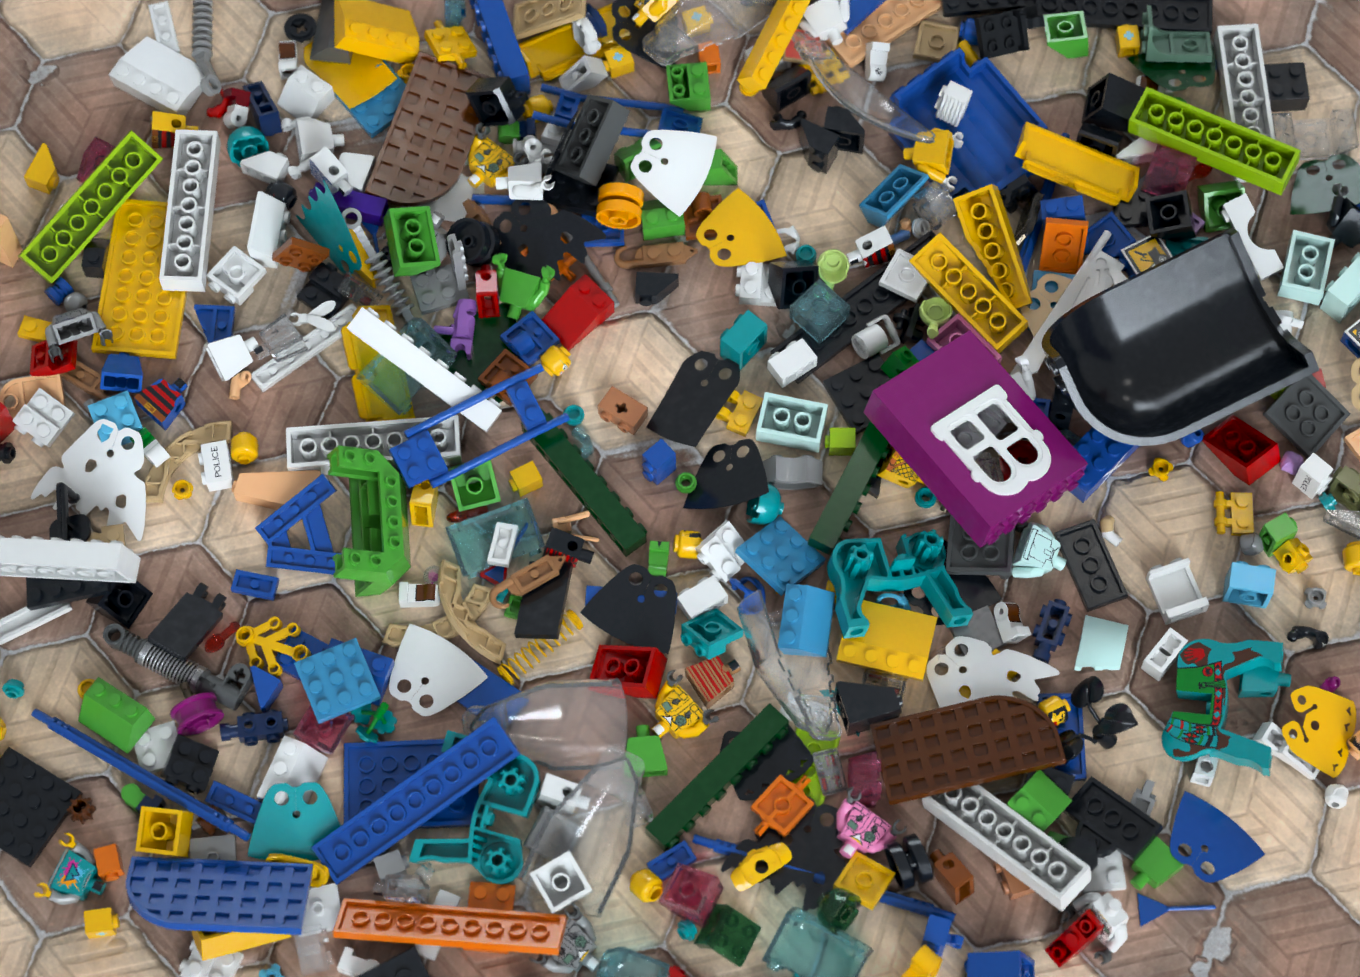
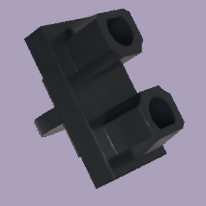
M917 302L908 311L902 309L901 313L893 315L892 320L897 323L896 329L901 330L899 339L902 344L907 341L917 344L922 340L924 333L916 329L915 326L916 324L920 326L926 324L920 318L919 308L921 304Z

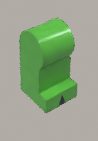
M650 541L648 571L651 575L667 577L670 542Z

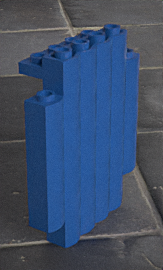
M962 49L952 50L944 55L940 62H935L927 67L922 75H916L906 86H901L895 90L890 97L891 107L901 118H896L890 123L888 133L902 151L904 148L914 147L918 135L925 134L934 128L949 130L952 132V135L956 132L963 134L962 141L964 143L961 148L953 147L949 175H946L947 178L950 176L957 178L956 185L949 182L950 185L955 187L954 191H946L943 182L940 184L930 178L928 179V182L948 205L954 203L953 198L987 185H996L1000 191L1008 188V184L1025 174L1027 177H1030L1034 174L1021 168L1024 160L1014 155L1026 121L1048 130V127L987 56L982 60L975 61L970 68L965 63V53ZM950 80L973 91L965 114L957 127L950 123L947 124L946 121L944 122L943 119L940 120L935 116L938 109L934 107L939 98V93L943 85L948 86Z

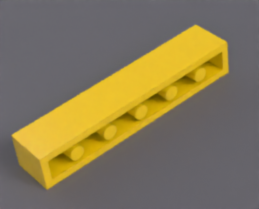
M777 0L737 78V81L748 91L754 92L766 89L811 0Z

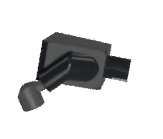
M1336 183L1332 187V192L1336 196L1333 198L1326 223L1332 233L1328 238L1335 239L1333 250L1341 242L1349 248H1353L1360 244V208L1347 197L1343 198L1344 195L1348 194L1349 188L1342 186L1341 183Z

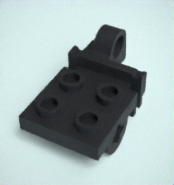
M1036 5L975 18L980 59H984L986 56L989 59L1030 50L1027 29L1045 26L1044 15L1038 16Z

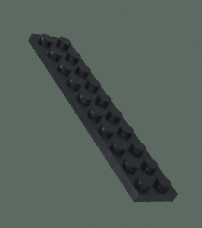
M1024 0L1025 7L1036 5L1038 16L1083 11L1086 27L1117 29V26L1130 24L1138 25V31L1143 29L1144 25L1142 24V12H1146L1147 5H1151L1153 25L1158 29L1164 31L1210 32V35L1212 34L1213 0Z
M930 230L904 251L915 256L936 235ZM890 261L771 350V355L775 352L780 353L786 349L789 343L792 341L797 342L801 338L817 356V366L794 380L797 384L852 344V336L867 328L868 322L881 315L889 316L909 300L879 286V281Z

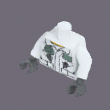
M1087 892L1072 902L1073 905L1068 904L1063 910L1068 913V917L1063 921L1071 919L1075 915L1076 910L1079 911L1077 914L1081 916L1087 909H1091L1104 925L1101 934L1097 938L1107 948L1096 952L1094 955V959L1099 958L1101 955L1103 956L1104 960L1100 964L1103 965L1112 960L1111 953H1115L1127 940L1126 924L1129 917L1123 910L1121 902L1113 898L1110 893L1107 892L1101 895L1096 892Z

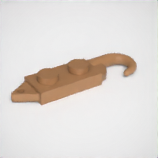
M683 241L642 246L636 251L635 260L624 261L620 258V253L626 250L627 246H622L615 251L614 261L619 267L624 269L686 264L689 258L698 253V249L685 245Z
M77 360L76 369L61 374L63 379L91 396H95L100 400L109 396L105 393L106 390L100 389L101 374Z
M547 554L510 575L508 579L491 589L489 593L491 604L495 608L505 609L510 604H500L496 599L497 595L502 591L508 589L515 596H523L560 575L559 570L564 564L566 556H549Z

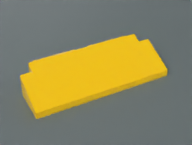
M613 3L597 10L606 23L608 36L597 38L601 43V48L593 55L585 54L583 48L574 39L572 22L518 44L531 79L541 75L544 82L563 75L584 55L602 58L605 51L620 47L613 39L612 28L615 25V18L612 15ZM626 6L619 7L618 12L622 17L627 18L630 16V10ZM621 29L619 36L623 40H629L631 33L627 29Z
M1027 121L1025 122L1014 155L1024 160L1021 168L1117 207L1120 200L1129 203L1138 188L1139 167Z
M390 305L358 306L352 315L354 319L362 307L366 310L370 307L379 314V320L383 323L387 320L395 326ZM348 322L346 326L342 327L341 335L348 367L355 371L351 382L359 417L365 419V422L415 418L405 372L347 329L351 322Z

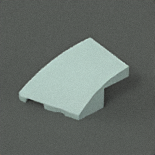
M1085 615L1074 670L1081 671L1082 667H1093L1094 670H1119L1129 625Z

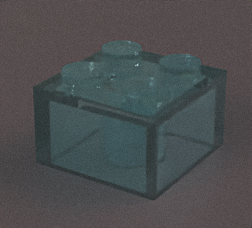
M819 279L790 305L789 317L820 344L849 317L850 305Z

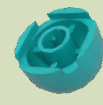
M242 126L235 129L227 140L226 147L229 158L239 167H241V160L269 151V144L264 134L252 126Z
M768 484L769 493L747 502L746 515L750 516L749 519H746L747 522L766 525L774 521L778 514H782L784 502H781V494L775 486Z

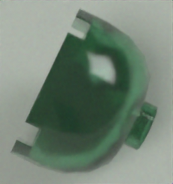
M838 887L823 893L817 901V917L820 924L834 935H839L837 931L840 929L846 931L858 915L859 910L856 909L857 902L861 904L860 897L852 891Z

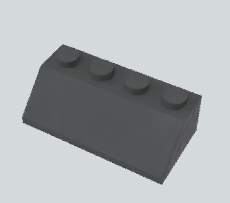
M322 0L310 60L351 64L353 52L334 48V0Z
M588 94L554 170L580 182L597 186L622 128L627 121L630 110L614 100Z

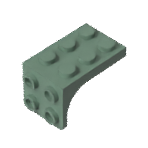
M1147 5L1146 12H1142V24L1144 25L1143 29L1140 30V41H1142L1141 53H1145L1146 61L1159 63L1212 62L1210 32L1164 31L1158 29L1153 25L1151 5Z

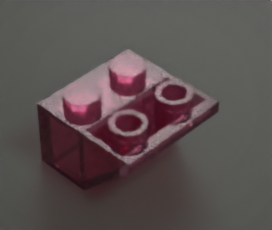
M869 752L848 758V789L849 787H854L850 795L855 797L861 790V798L858 802L866 808H875L876 802L881 799L882 781H877V779H880L881 759H877V752Z

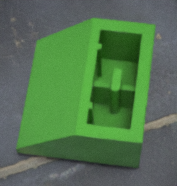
M707 62L666 65L670 104L688 111L711 110Z

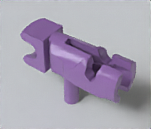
M458 300L453 314L454 324H451V326L434 325V334L452 335L450 357L453 359L456 358L459 350H465L467 359H472L475 318L473 316L476 315L477 309L475 300Z

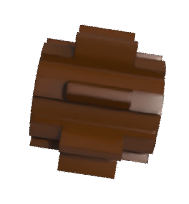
M79 795L78 799L70 800L72 805L67 808V812L72 814L71 820L73 822L80 820L83 825L86 820H93L92 813L97 809L91 805L92 799L90 797L83 799ZM82 806H86V808L82 809L81 813H77V811L81 810Z

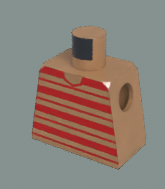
M719 656L685 668V676L706 709H709L734 688L732 675L741 671V668L735 659L724 665Z

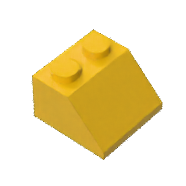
M141 806L135 851L188 857L194 813Z

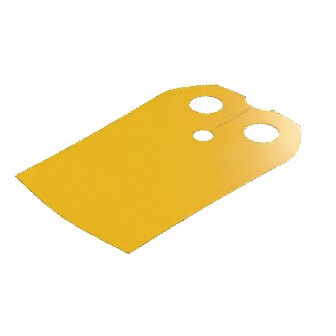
M313 41L304 47L305 64L322 80L333 87L335 94L349 109L376 96L397 79L379 58L353 52L351 64L310 60Z

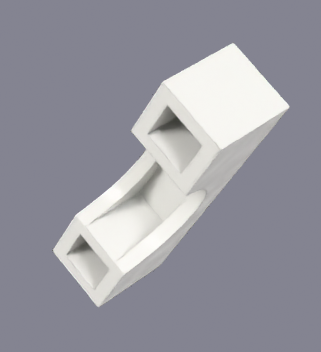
M1245 193L1223 204L1221 215L1226 223L1229 222L1232 228L1239 232L1259 281L1283 271L1284 267L1275 249H1262L1256 246L1249 238L1248 222L1255 214V210L1247 194Z

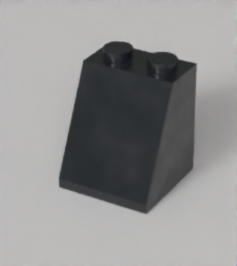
M1108 73L1088 88L1081 123L1096 124L1100 128L1129 133V119L1145 88L1112 73Z
M842 681L836 682L834 697L847 736L871 730L870 724L899 718L902 713V698L900 694L896 695L894 688Z

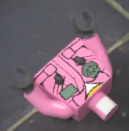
M853 786L849 787L847 791L848 798L844 799L836 813V828L839 831L837 838L844 843L839 852L847 859H851L856 851L864 855L866 852L873 854L884 850L885 844L894 841L897 838V834H902L907 829V826L903 830L896 828V824L901 821L899 819L895 821L893 829L890 830V824L858 802L861 798V790L855 797L850 795L853 791Z

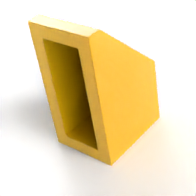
M42 143L25 173L24 179L28 187L50 195L52 190L59 184V175L47 144Z

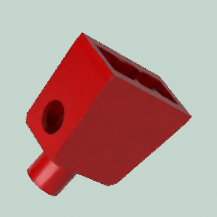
M482 265L480 270L475 272L479 318L500 317L497 270L493 269L491 265ZM484 296H491V299H485Z

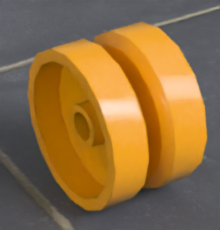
M614 182L602 185L599 188L597 221L604 226L615 229H631L641 224L644 192L640 188L628 183Z

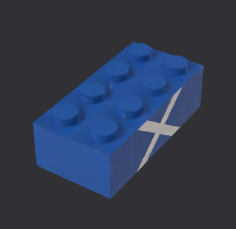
M1092 427L1073 446L1088 464L1084 469V476L1078 480L1079 485L1071 493L1084 503L1139 446L1108 438Z

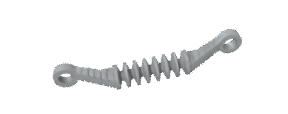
M193 0L194 15L192 19L194 22L192 26L194 29L192 30V56L205 76L200 82L202 91L207 96H214L221 91V83L210 63V58L212 57L211 42L213 40V1Z
M355 208L345 209L342 212L344 220L348 213H355L358 217L355 224L351 225L346 222L348 229H352L369 257L364 261L365 264L373 263L369 271L377 270V274L373 278L382 279L378 286H386L382 293L390 292L386 300L395 301L390 307L399 308L395 315L399 316L402 314L406 322H408L418 341L416 344L418 349L424 341L431 342L433 346L430 352L432 357L437 351V344L433 338L426 337L419 328L418 323L409 310L414 307V304L405 303L410 297L401 296L405 289H397L401 282L393 283L395 279L394 274H388L393 268L384 267L388 260H380L384 255L383 251L376 253L361 227V213Z

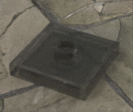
M1036 192L1022 208L1014 234L1018 246L1033 231L1038 219L1037 215L1041 206L1040 201H1042L1044 196L1042 193Z

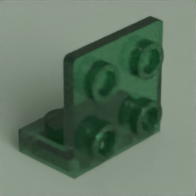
M714 904L694 944L700 948L712 949L736 966L742 967L761 927L727 904Z

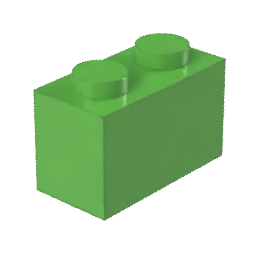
M1286 512L1264 524L1259 534L1264 546L1263 550L1268 557L1273 556V552L1287 540L1294 539L1298 531L1295 520L1292 517L1289 518Z

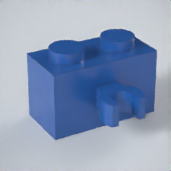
M930 914L921 947L926 944L938 956L942 957L945 945L961 949L964 937L949 934L952 920Z

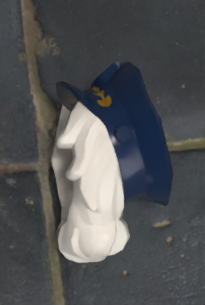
M587 3L585 18L573 21L572 28L574 39L583 48L584 53L593 55L601 48V43L597 38L608 36L606 23L600 13Z

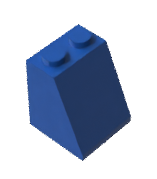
M1082 195L1040 201L1043 228H1045L1046 217L1086 221ZM1088 232L1084 255L1090 254Z
M1020 950L967 953V960L964 964L967 977H1035V961Z

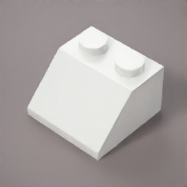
M300 65L287 79L277 105L296 119L301 117L317 119L335 99L333 87Z
M570 850L530 873L552 914H556L571 905V903L593 892Z

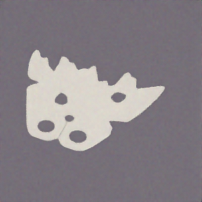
M105 419L98 420L62 455L64 468L55 466L46 472L35 487L31 499H35L40 494L47 497L53 490H56L57 483L62 482L80 495L79 501L75 504L68 502V507L76 505V509L80 511V514L87 515L95 506H98L101 511L104 508H108L107 526L126 522L136 539L141 541L145 526L146 489L145 483L134 474L141 469L144 463L141 435L130 428H123L118 432L117 425L114 422ZM102 424L113 428L109 439L101 442L97 437V432ZM126 436L132 437L135 442L130 450H125L121 445L122 439ZM108 450H113L114 455L112 457L107 456ZM89 459L95 460L97 463L96 468L91 472H85L87 461ZM122 494L126 496V506L124 508L117 507L115 504L117 496ZM57 501L53 506L55 510H57Z
M958 636L952 639L945 647V654L936 655L926 666L927 676L940 708L987 696L1002 695L1013 697L1012 692L1014 691L1021 692L1034 701H1039L1038 694L1040 689L1035 683V679L1060 674L1057 669L1047 663L1010 649H1005L996 655H992V648L988 643L965 636ZM958 644H964L968 647V653L965 656L959 657L954 653V648ZM941 662L947 664L949 668L948 672L942 676L936 674L934 670L935 666ZM961 666L967 668L965 673L959 672ZM1009 671L1017 672L1021 675V678L1017 682H1011L1007 679V673ZM963 685L970 688L971 696L969 699L963 697L959 692Z

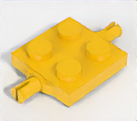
M436 20L434 22L436 28L425 30L424 38L438 62L455 61L460 69H465L467 63L464 59L473 58L477 55V49L463 26L446 28L441 20Z

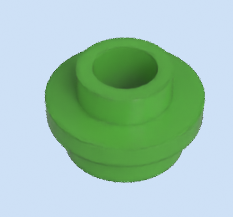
M681 473L675 480V486L679 492L688 494L695 490L697 480L691 473ZM688 481L690 485L683 486L682 483Z

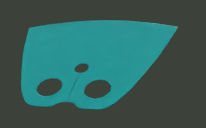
M315 782L302 783L296 787V790L295 787L287 783L271 786L260 807L247 856L266 860L268 855L273 853L311 861L319 860L311 847L341 826L330 799L322 786ZM313 790L316 792L317 800L314 804L304 802L303 794L306 791ZM280 791L286 792L289 796L288 803L282 806L278 805L274 799L276 793ZM295 810L300 812L299 818L293 817L292 814Z

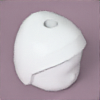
M1340 784L1329 785L1325 790L1324 798L1326 804L1336 809L1345 807L1349 794L1348 789Z

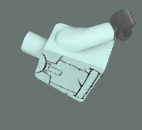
M1026 521L1023 525L1016 524L1015 530L1022 533L1013 558L1014 567L1012 575L1014 578L1041 577L1052 571L1053 568L1061 571L1065 567L1066 559L1058 556L1061 546L1060 542L1055 539L1048 526L1032 521L1029 523ZM999 575V577L1003 580L1010 578V576Z

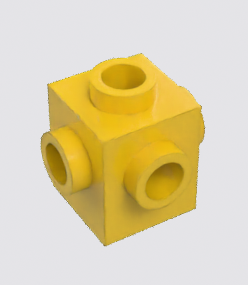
M1298 538L1287 540L1273 552L1279 561V566L1288 574L1303 572L1309 567L1307 563L1313 559L1308 547L1301 543Z

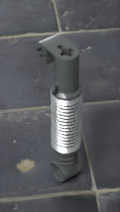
M109 624L103 631V638L112 649L127 653L139 665L145 666V668L152 670V672L155 671V673L172 680L176 684L180 685L183 682H188L191 691L195 694L214 693L217 697V702L234 711L239 708L253 684L252 673L245 664L233 665L223 680L213 675L208 668L199 665L195 661L192 662L189 658L185 663L148 642V638L143 639L140 636H136V634L124 629L120 624ZM114 633H121V636L118 640H111V637ZM243 674L245 675V678H244V679H243V678H240V679L238 680V678H237L238 675H241V676H242ZM233 681L238 684L239 682L242 688L240 689L230 683Z

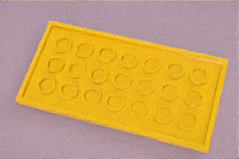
M127 199L115 212L97 312L105 323L106 329L112 331L113 343L111 340L105 339L106 346L101 345L100 333H94L91 346L92 353L119 354L124 352L130 356L176 359L187 291H164L159 280L168 202Z

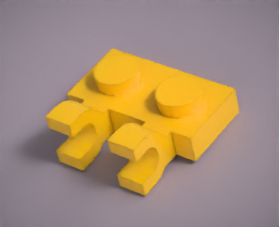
M734 390L727 399V402L737 405L734 412H730L729 409L723 406L715 418L727 422L726 429L746 437L762 405L763 398L746 390L740 395Z

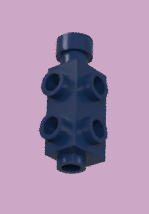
M1054 599V601L1049 600L1048 605L1043 604L1039 615L1043 620L1041 625L1036 624L1032 635L1036 637L1034 645L1038 646L1037 649H1034L1032 657L1047 664L1051 657L1050 651L1055 652L1057 645L1062 646L1066 635L1062 633L1063 627L1069 626L1073 615L1069 613L1070 607L1066 606L1067 603L1065 601ZM1051 617H1057L1058 621L1051 619ZM1045 636H1049V637H1051L1052 640H1049V639L1044 638V637H1045Z
M275 709L266 710L260 714H255L254 712L243 713L242 716H237V724H220L222 741H230L231 738L239 737L240 743H245L246 746L257 745L258 741L267 740L268 743L280 742V738L284 737L285 731H289L288 719L283 718L282 711ZM275 722V724L272 726L268 725L267 723ZM245 725H253L251 728L245 727Z

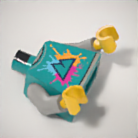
M64 833L69 837V841L65 844L62 840H59V844L69 846L70 850L65 849L48 885L45 883L36 885L43 889V893L34 892V896L37 898L46 896V899L66 905L77 903L79 900H86L90 892L102 895L106 888V883L97 879L96 860L86 847L78 841H74L72 834Z

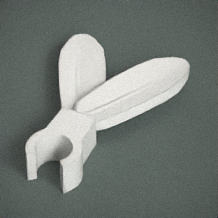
M332 300L326 301L313 309L309 314L291 313L290 315L293 317L298 316V321L296 323L291 322V324L300 326L310 323L323 331L334 332L336 326L331 321L322 317L335 308L336 302Z

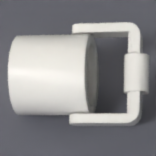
M881 315L868 322L867 328L854 334L851 338L855 352L862 359H867L878 352L880 354L886 353L900 344L898 332L888 315ZM882 319L885 323V327L890 337L894 342L889 346L886 333L878 324H875Z

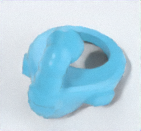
M884 593L879 595L875 603L883 604L881 602L883 598L891 597L898 602L895 605L887 606L911 611L909 601L903 593L899 595Z

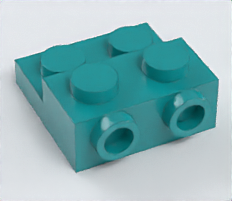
M717 608L681 624L682 643L685 646L691 645L697 656H704L708 660L726 652V644L743 637V629Z

